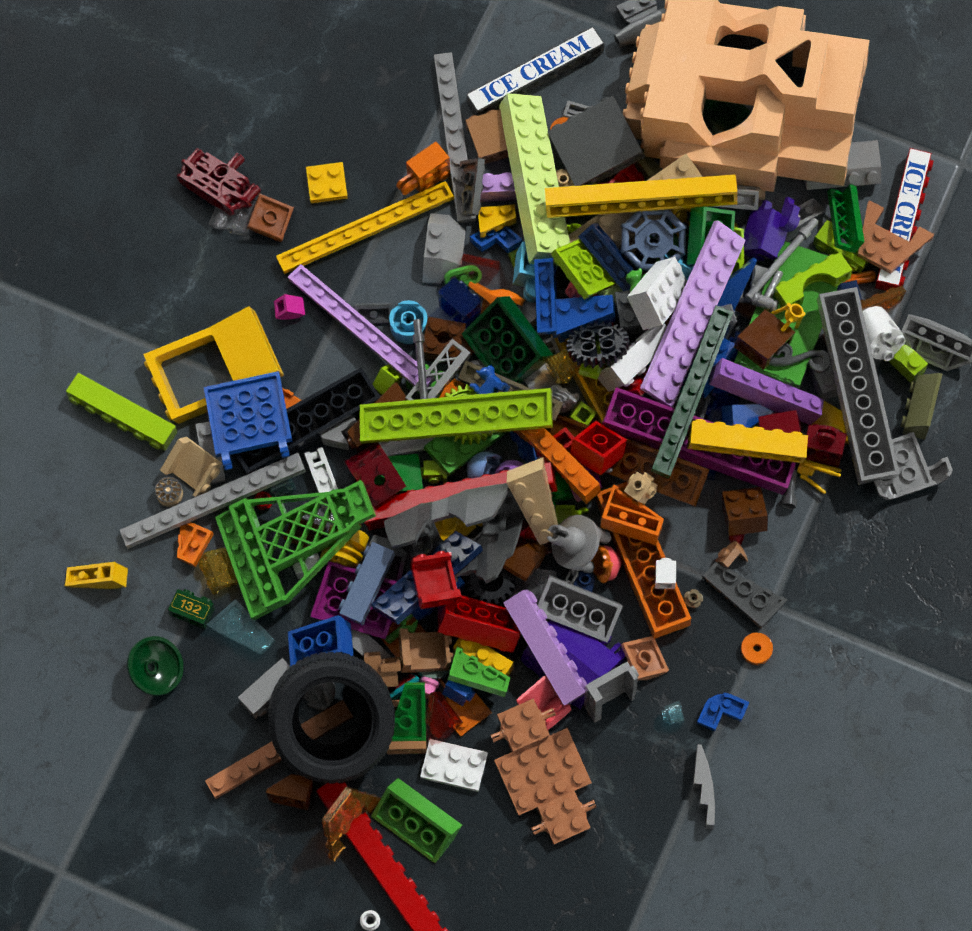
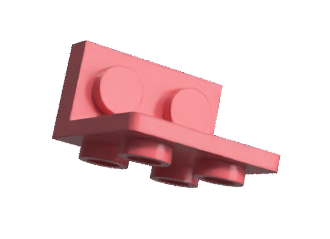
M546 675L516 700L517 704L520 705L534 698L541 712L553 708L556 716L545 720L547 730L551 729L572 710L569 704L563 705Z

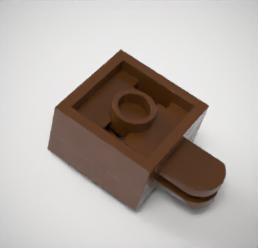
M428 317L424 334L425 342L423 343L425 361L434 362L451 339L468 350L470 355L476 356L475 352L461 335L466 330V323ZM453 345L448 350L449 358L458 357L461 353Z

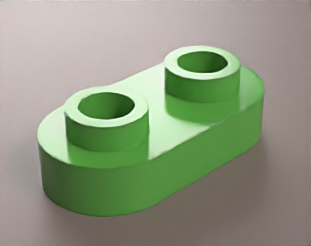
M467 265L446 272L444 282L449 289L456 290L467 287L470 281L475 284L478 283L482 278V273L476 265ZM456 276L454 280H450V278Z

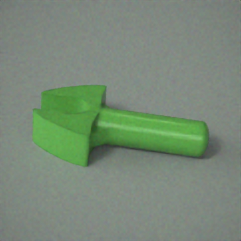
M413 614L406 617L400 626L387 636L386 642L388 644H391L398 638L400 629L408 628V632L415 633L418 620L412 625L406 626V622L413 618Z

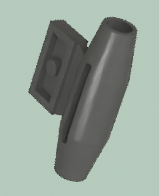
M628 0L617 5V12L623 21L629 24L614 34L618 47L623 48L636 44L637 36H640L646 24L653 25L660 22L662 14L665 13L666 9L657 10L655 0Z

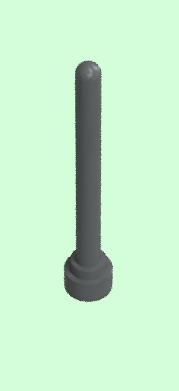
M800 421L801 431H802V430H803V423ZM798 463L795 464L787 492L782 497L781 507L796 508L797 499L794 491Z

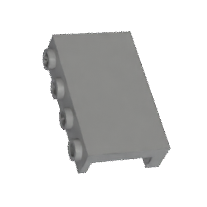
M628 662L585 686L584 707L594 723L601 719L602 705L625 692L631 701L635 700L637 677L639 674L634 666L630 667Z

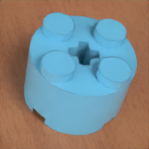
M410 300L402 301L391 310L389 316L390 330L397 342L414 344L413 320L421 319L422 334H425L428 318L425 309L419 303Z

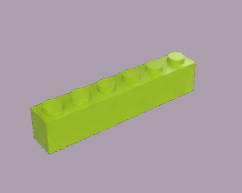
M77 373L66 390L68 400L71 403L84 406L85 410L91 414L97 413L101 415V418L108 423L112 421L122 431L127 432L128 430L132 432L134 437L141 441L146 440L150 442L149 444L157 450L161 448L166 451L178 433L174 424L80 373Z

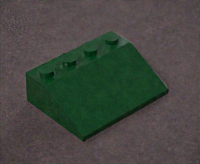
M510 296L497 297L461 334L485 367L491 365L495 368L496 374L517 383H521L553 356L552 352Z

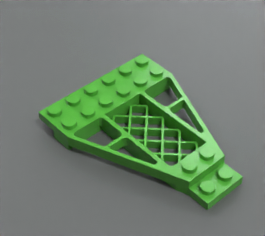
M361 480L344 489H334L329 492L259 499L244 498L230 505V510L215 517L251 619L256 620L288 604L362 527L361 523L376 516L365 485ZM311 500L289 512L286 511L284 506L286 502ZM278 503L282 515L260 526L254 506ZM322 506L327 507L324 517L317 515L319 508ZM331 512L335 521L329 519ZM306 514L310 516L307 525L300 524L302 516ZM315 518L322 520L318 530L311 528ZM327 522L334 524L330 534L323 532ZM291 523L293 526L290 533H284L285 525ZM298 526L305 528L301 538L294 536ZM310 531L316 532L313 542L306 540ZM275 532L272 543L266 541L268 533ZM281 535L287 537L284 547L277 545ZM321 535L327 536L326 538L320 540ZM293 539L299 541L295 551L289 549ZM304 543L310 545L306 548H303ZM332 546L308 571L305 563L306 558ZM275 548L282 549L278 559L272 558ZM287 552L293 553V554H291V555L285 557L286 554H287ZM299 562L304 576L285 595L278 573Z

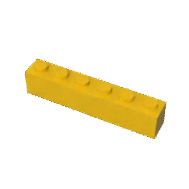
M697 419L692 421L689 426L687 449L803 463L807 458L808 435H802L801 432L785 433L780 429L764 430L763 427L746 428L741 424L730 426L724 422L707 423L706 420Z

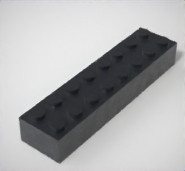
M362 367L287 408L292 442L287 443L290 456L319 442L321 434L354 416L358 420L360 418V405L373 404L380 398V395ZM279 444L233 454L245 475L284 459L280 453Z

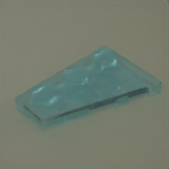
M236 599L206 624L211 630L259 655H262L275 643V640L256 620L251 619L250 614Z

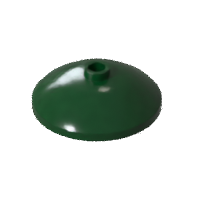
M150 636L138 641L131 648L127 658V671L132 683L140 691L149 695H163L172 691L181 681L184 670L183 659L177 647L169 640L159 636ZM148 665L152 667V671L148 669Z

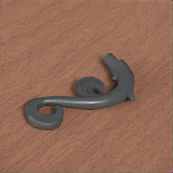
M785 343L775 353L777 357L781 353L785 356L781 358L772 357L769 363L770 366L783 367L812 356H819L822 358L821 364H815L812 359L808 361V364L814 372L823 373L829 369L831 359L822 350H813L792 356V347Z

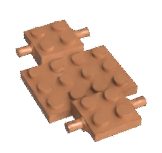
M533 698L497 714L501 731L490 736L494 738L492 739L493 743L505 738L512 752L495 759L494 762L517 815L519 816L537 808L542 823L531 827L532 831L540 828L533 832L534 836L546 831L553 844H556L591 828L586 818V812L597 807L596 804L588 807L595 803L594 800L582 805L575 793V790L592 782L568 728L550 735L546 728L545 720L556 716L555 712H553L554 709L551 708L541 712Z

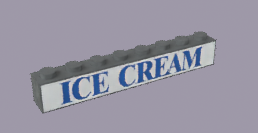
M594 27L583 29L578 35L568 37L557 46H551L546 52L533 56L531 60L525 63L518 64L511 71H505L496 79L486 81L481 87L471 89L466 94V102L474 115L479 116L486 114L490 110H497L507 93L525 95L603 53L604 42Z

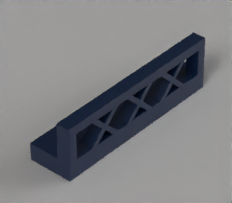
M598 223L590 225L578 237L623 291L630 290L631 286L626 282V275L632 270H637L625 255L621 254L620 249Z

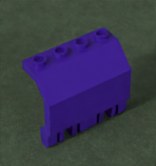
M553 620L547 622L549 626H553L556 630V638L559 643L564 644L567 649L566 655L569 660L574 661L578 668L576 672L579 677L584 678L587 684L610 672L626 659L619 642L611 649L606 647L612 639L611 636L607 643ZM527 646L520 660L526 667L532 669L542 678L546 674L530 647ZM585 695L571 704L581 710L584 707Z

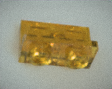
M225 547L204 552L199 560V568L204 573L206 584L211 589L212 594H216L222 588L238 584Z

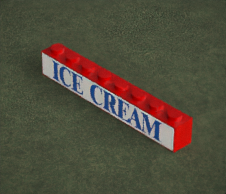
M913 148L909 149L889 229L890 232L909 242L917 231V226H914L915 220L919 221L922 211L918 207L919 204L924 202L926 193H922L923 187L927 188L930 177L926 175L927 171L932 170L934 162L930 160L932 153ZM909 260L891 274L879 269L875 288L897 293L899 287L903 288L905 277L902 276L903 270L907 271Z

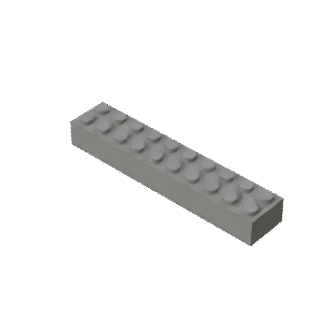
M854 287L819 294L817 298L818 309L831 359L832 371L858 485L880 479L896 478L900 474L858 289Z

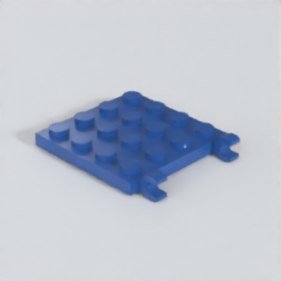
M279 371L204 387L215 455L217 458L222 457L225 470L233 469L230 455L279 444L282 458L290 456L287 443L292 442V435Z

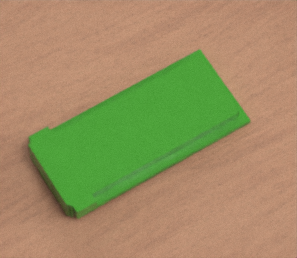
M784 242L777 255L778 257L790 245L789 242ZM798 246L778 269L783 272L780 282L792 279L796 273L808 270L814 263L819 264L823 262L827 255ZM774 275L765 284L764 289L762 291L763 296L765 295ZM814 282L804 289V299L801 307L805 312V316L802 318L798 329L795 328L796 322L789 325L795 331L790 344L793 349L792 356L814 350L823 327L817 298L819 294L837 291L839 285L834 287L826 282ZM756 306L750 324L765 309ZM785 311L775 315L784 324L787 322ZM738 351L734 363L799 389L811 357L789 366L775 367L768 365L763 370ZM781 353V354H779V357H777V356L774 354L772 357L781 358V357H784L785 355Z

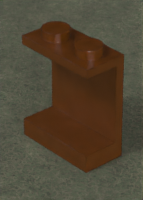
M764 310L738 335L734 348L764 370L769 365L772 356L785 343L791 344L795 331L790 326L785 331H781L784 323L777 319L774 314Z

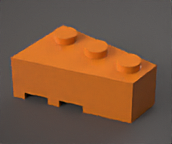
M613 484L601 518L600 528L657 545L664 518L645 505L642 506L633 500V497L627 496L618 489L619 487Z

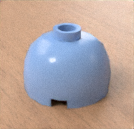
M487 451L477 453L467 463V477L472 479L484 474H494L498 465L501 464L499 460L502 459L501 456Z

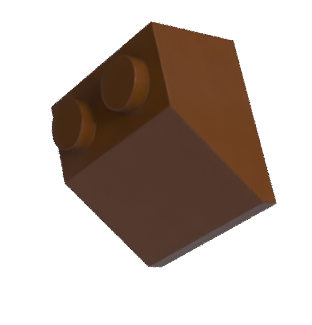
M290 774L269 787L266 794L269 802L308 810L314 786L312 779L308 780L304 776Z

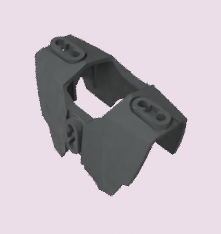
M507 483L466 489L441 500L421 503L384 521L385 530L393 549L401 547L407 553L404 565L407 572L411 570L410 564L415 556L419 554H426L427 556L443 542L434 522L456 517L466 527L482 523L483 531L471 540L480 544L483 551L455 575V581L458 582L459 576H468L474 572L477 578L484 580L487 584L497 579L505 561L513 556L521 532L524 514Z

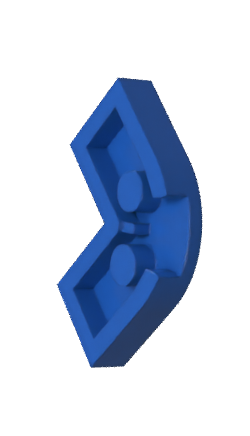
M507 226L497 232L494 229L486 232V236L480 238V231L470 236V242L481 252L497 243L507 253H510L520 247L523 241L522 238Z
M729 693L715 695L706 701L697 724L716 731L723 714L741 722L749 702Z

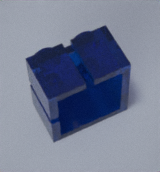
M454 277L438 291L439 307L450 318L458 312L459 314L453 318V321L466 323V329L481 314V299L477 294H472L462 280L458 281Z

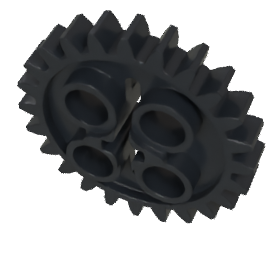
M604 321L600 325L594 322L593 326L586 324V328L580 326V331L574 330V335H569V340H567L566 347L569 358H572V362L577 361L578 366L584 363L585 368L588 365H591L592 368L596 365L602 368L603 364L610 366L609 362L617 363L616 359H623L622 355H627L630 344L627 331L624 332L623 327L619 328L618 324L612 326V322L605 325ZM596 335L599 336L601 354H597Z

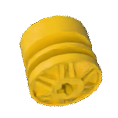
M334 524L330 526L328 534H330ZM358 530L329 561L356 569L360 561H362L363 555L360 552L365 551L369 536L363 531ZM330 546V547L324 549V550L322 551V553H321L320 558H322V557L324 556V554H325L332 546Z

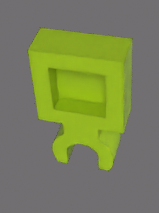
M556 505L555 513L558 525L570 516L589 513V508L583 507L575 510V505Z

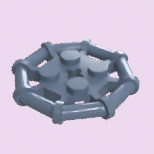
M670 209L635 212L620 226L622 228L620 252L637 269L641 268L642 271H649L654 264H645L647 258L664 260V256L670 250L676 251L672 257H676L677 261L687 254L686 230L688 227ZM647 215H662L661 220L648 219ZM643 217L644 222L637 229L632 227ZM666 217L675 225V229H671L664 222ZM629 231L635 233V244L630 246ZM679 233L678 247L673 245V234ZM650 235L658 236L657 244L649 242ZM637 249L644 256L642 262L631 250Z

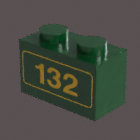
M177 589L168 608L170 616L206 630L215 610L212 600L203 596L201 598L196 597L193 592L186 589L183 591Z

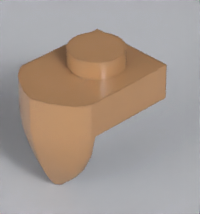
M736 541L723 548L718 554L719 557L715 560L724 567H729L737 556L748 562L744 549Z

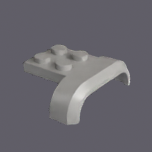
M912 432L892 439L900 474L896 478L882 481V479L874 481L879 497L891 500L940 484L950 477L953 469L948 457L942 458L936 464L927 467L916 436Z

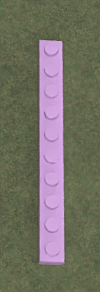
M300 264L288 276L289 281L413 386L416 385L419 381L417 361L303 265ZM435 377L426 378L427 387L435 381Z

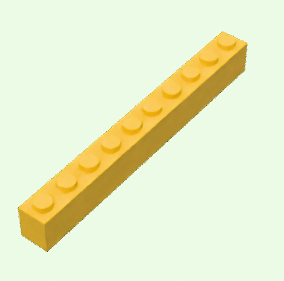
M736 175L545 188L547 218L737 205Z

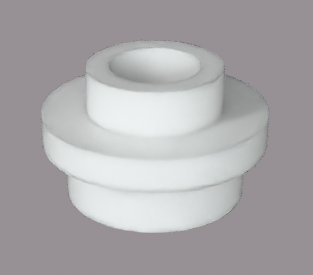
M365 911L360 917V924L367 931L376 930L380 925V917L375 911ZM373 918V924H367V919Z

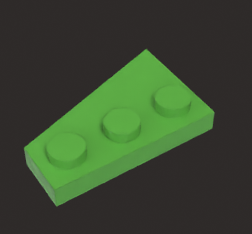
M457 646L447 680L505 697L510 677L492 666L483 665L478 662L477 657L473 655L471 657L463 653L462 648Z

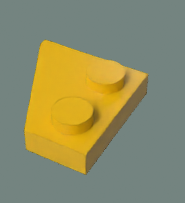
M515 204L481 207L478 215L480 238L485 237L486 232L493 229L497 232L505 226L515 224Z

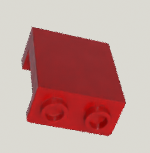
M438 551L434 555L429 556L419 554L412 559L410 566L420 609L459 603L461 592L460 589H457L451 563V552Z

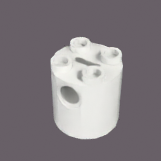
M878 306L869 307L863 310L873 357L890 361L905 344L906 339L885 309Z

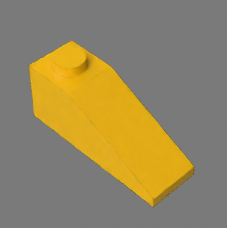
M116 562L67 567L65 586L97 589L124 588L127 584L128 568Z

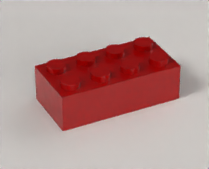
M461 595L459 603L439 606L437 609L438 632L446 636H454L464 641H472L482 646H490L501 651L513 653L521 635L520 630L505 607Z

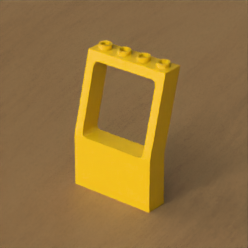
M250 306L209 328L143 354L146 359L144 364L147 370L152 373V383L159 389L160 393L158 396L160 401L166 405L167 410L165 412L169 420L180 424L207 413L208 410L206 398L185 407H179L162 368V362L214 340L233 381L279 371L280 377L284 376L259 318Z

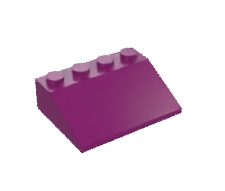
M328 561L310 617L325 620L337 615L341 616L338 608L342 599L346 600L347 588L350 582H354L357 576L355 574L356 569ZM385 578L375 600L397 581ZM372 607L363 626L344 618L351 623V630L386 640L393 623L373 610Z

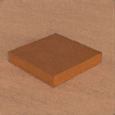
M259 193L246 228L281 242L294 207Z

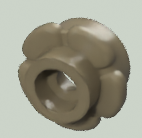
M692 589L690 592L687 591L684 595L685 604L690 608H697L703 601V595L696 589Z

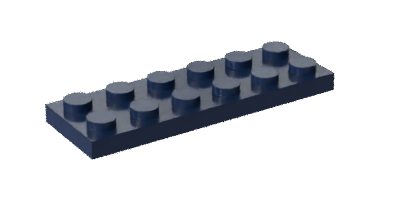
M455 531L427 556L434 555L438 551L451 552V563L455 576L479 555L483 549L480 544ZM412 570L407 572L371 604L373 610L397 625L419 607Z

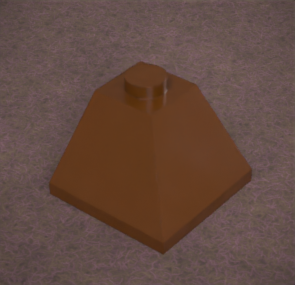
M534 539L519 541L513 556L505 561L503 568L526 582L540 567L549 548L543 544L540 545Z

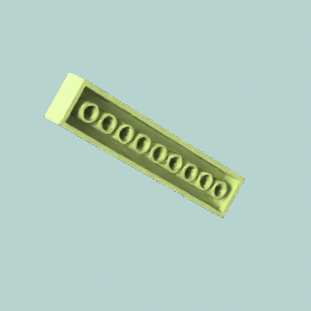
M507 93L499 105V109H501L503 130L529 264H534V259L553 258L551 253L555 249L569 244L570 240L565 217L547 218L545 188L559 187L542 98L541 96Z

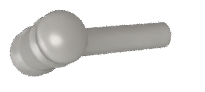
M776 271L764 296L759 293L754 294L752 305L771 312L777 310L779 303L772 296L775 292V287L783 276L782 271Z

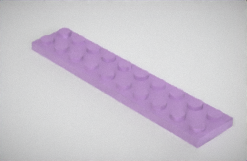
M714 221L640 387L641 390L657 401L673 407L700 346L713 310L718 305L746 241L720 221Z

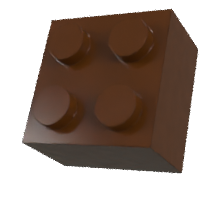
M761 487L722 492V508L729 536L767 531L768 515Z

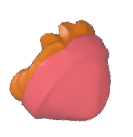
M599 545L594 558L591 560L594 563L593 573L602 583L614 580L622 566L619 554L612 547Z

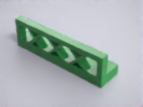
M851 184L844 192L830 188L827 193L835 248L855 254L865 242L857 188ZM835 197L840 198V199H841V203H839V202L835 199ZM837 209L843 214V217L838 214ZM838 223H840L845 228V231H843L840 228ZM840 237H842L847 242V244L842 243Z

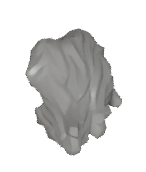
M558 384L549 387L552 390V398L563 402L559 414L574 409L578 404V393L571 394L567 388H562Z

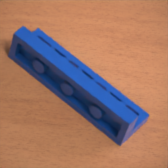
M553 258L534 259L537 334H552L553 338H557L555 299H557L556 264Z

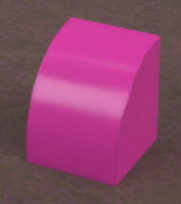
M284 294L274 301L276 319L289 320L305 315L302 297Z

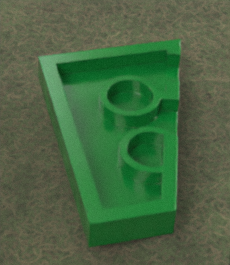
M405 682L395 713V728L392 741H426L425 682Z

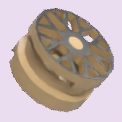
M164 477L157 482L155 494L160 504L165 507H174L181 502L183 489L177 479Z

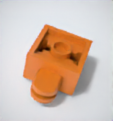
M434 142L406 162L407 175L397 182V188L401 190L403 195H407L415 188L422 192L433 187L439 181L446 180L450 174V157L437 142Z

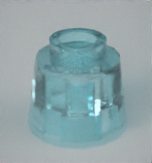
M680 700L665 706V710H661L664 722L668 721L669 724L685 722Z

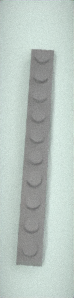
M452 52L435 54L434 62L447 152L450 157V173L458 224L475 222L476 215L465 216L462 211L464 184L461 183V176H464L463 168L460 167V161L468 159Z
M298 453L120 529L127 549L305 473L306 470Z

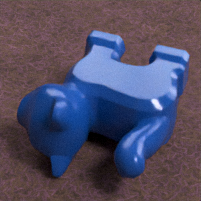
M491 365L483 367L479 371L476 370V373L485 380L481 387L476 383L469 385L476 394L498 393V391L508 392L510 389L508 384L503 383L495 375V368Z

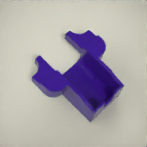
M785 197L781 213L772 209L773 203L768 200H764L758 210L750 212L744 232V239L746 240L744 243V255L751 259L756 258L759 262L764 261V258L758 254L764 255L771 260L778 258L777 255L784 245L787 232L794 231L800 222V217H798L800 207L794 204L795 200Z

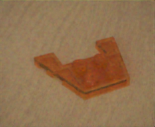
M349 787L343 790L322 819L324 835L328 837L326 848L330 850L328 853L329 859L335 862L346 848L340 841V838L349 831L350 824L355 818L360 816L362 808L371 813L379 803L380 797Z

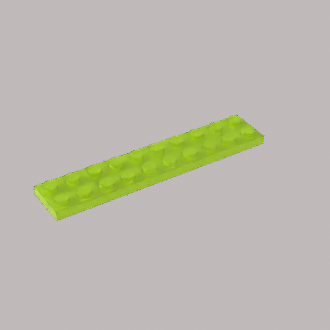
M551 388L360 405V442L362 444L553 428Z

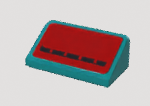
M410 673L398 681V686L388 687L391 699L397 700L400 698L405 682H420L419 677L414 673Z

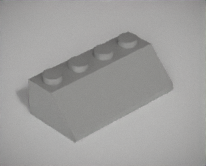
M878 140L851 142L844 186L804 180L806 189L847 187L850 184L854 186L881 184V160Z
M551 575L547 576L537 603L539 609H543L548 619L607 643L623 607L620 603Z

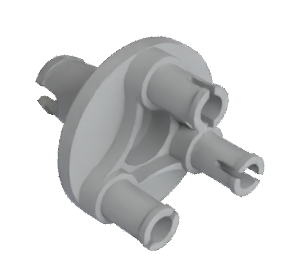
M583 515L570 516L560 525H552L547 530L553 533V537L548 536L547 539L552 543V553L557 563L567 569L583 571L585 573H591L594 570V563L591 560L598 550L599 542L607 544L611 540L609 532L603 531L593 520Z

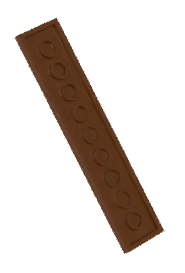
M558 414L556 421L553 420V428L545 429L553 436L566 427L576 437L589 425ZM627 439L624 456L610 467L612 472L606 474L628 481L636 472L641 474L646 472L654 478L653 482L658 485L656 492L696 506L709 469L677 458L670 478H665L651 472L658 450Z

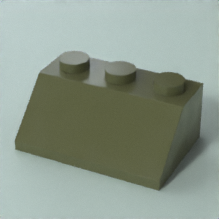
M941 373L917 375L916 381L911 382L909 392L912 393L911 399L907 398L905 410H908L907 416H903L900 426L904 427V435L914 432L916 438L925 440L930 428L941 383Z

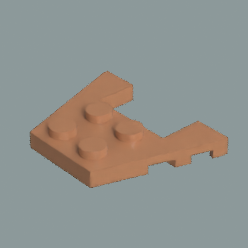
M869 200L863 225L865 242L859 248L857 256L891 274L906 262L911 255L918 252L927 242H930L934 234L919 226L910 242L876 224L884 208Z

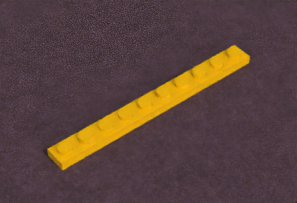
M444 181L277 255L276 259L283 273H289L300 264L303 266L454 200V196L447 182Z

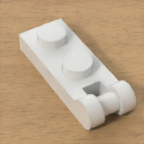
M323 447L317 448V451L312 453L310 451L304 453L318 493L338 489ZM320 458L321 461L313 462V460Z

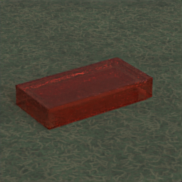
M463 254L462 261L465 263L500 270L501 267L499 261Z

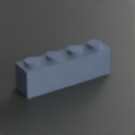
M372 542L371 546L366 547L363 554L365 559L362 564H358L355 571L357 576L354 582H350L347 588L346 600L342 599L338 608L341 617L362 626L395 557L393 550Z

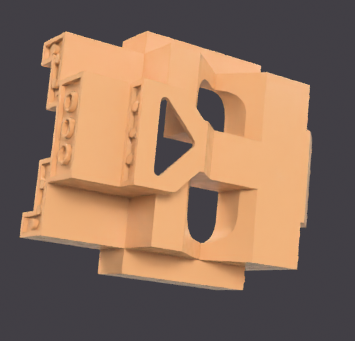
M665 0L664 9L666 11L662 14L661 21L653 25L646 24L640 36H637V52L633 53L632 63L634 65L630 67L629 71L630 83L626 84L625 89L627 108L623 109V115L634 137L642 140L641 149H644L645 157L661 159L660 168L664 169L684 154H687L702 177L736 175L737 185L760 187L763 191L774 192L777 176L844 186L856 109L868 61L869 40L805 31L806 15H804V9L777 6L764 10L722 4L718 0ZM730 34L755 37L765 43L751 50L717 46L723 37ZM792 50V66L806 68L802 87H797L775 61ZM706 99L754 106L752 113L739 126L712 135L708 130L702 116Z

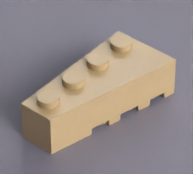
M543 457L507 471V485L540 545L550 542L547 537H553V533L547 530L552 525H558Z

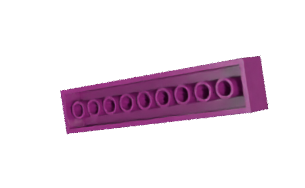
M616 387L611 396L602 425L624 438L659 450L675 408ZM693 416L692 421L703 418ZM688 432L678 455L679 458L781 495L788 489L796 464L795 462L687 449Z

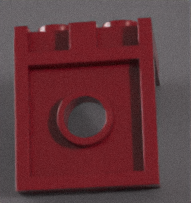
M379 442L372 443L345 461L356 481L361 480L364 483L373 507L406 487V484ZM376 476H384L385 482L382 485H376L374 483Z

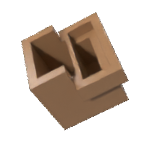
M380 651L364 652V661L378 672L386 686H398V671H401L400 657L381 658Z

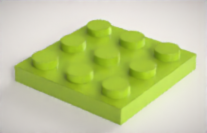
M581 239L559 247L551 253L556 264L561 267L567 279L572 282L578 294L584 300L617 284Z

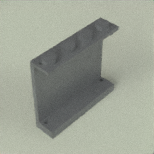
M614 96L602 99L599 104L587 107L584 112L569 117L566 122L556 124L548 131L575 186L598 184L645 158Z

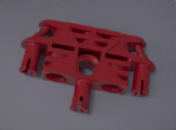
M196 148L186 160H181L182 168L181 174H177L178 181L196 195L231 216L235 214L234 211L237 209L252 207L251 202L261 192L259 186H255L254 183L250 186L249 179L236 171L245 162V158L241 154L239 155V153H236L225 164L208 152L204 154L201 149Z

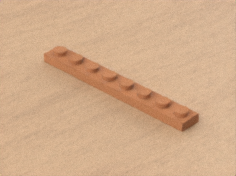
M342 700L302 723L301 726L310 738L317 740L353 719V715ZM270 742L205 780L215 799L280 762L282 759L277 754L273 743Z

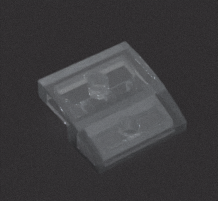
M256 200L251 202L252 207L237 209L232 216L215 207L209 225L212 228L226 229L232 234L246 235L248 232L246 227Z

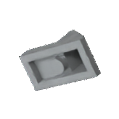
M354 416L321 434L320 437L323 445L349 450V444L344 437H348L347 431L357 422Z

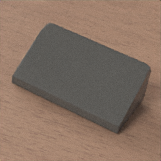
M356 303L354 309L371 324L390 323L389 316L393 309V303Z

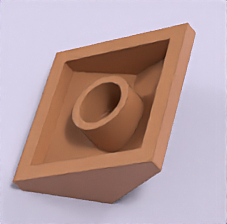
M653 636L621 644L630 667L634 666L639 674L638 680H649L669 671Z

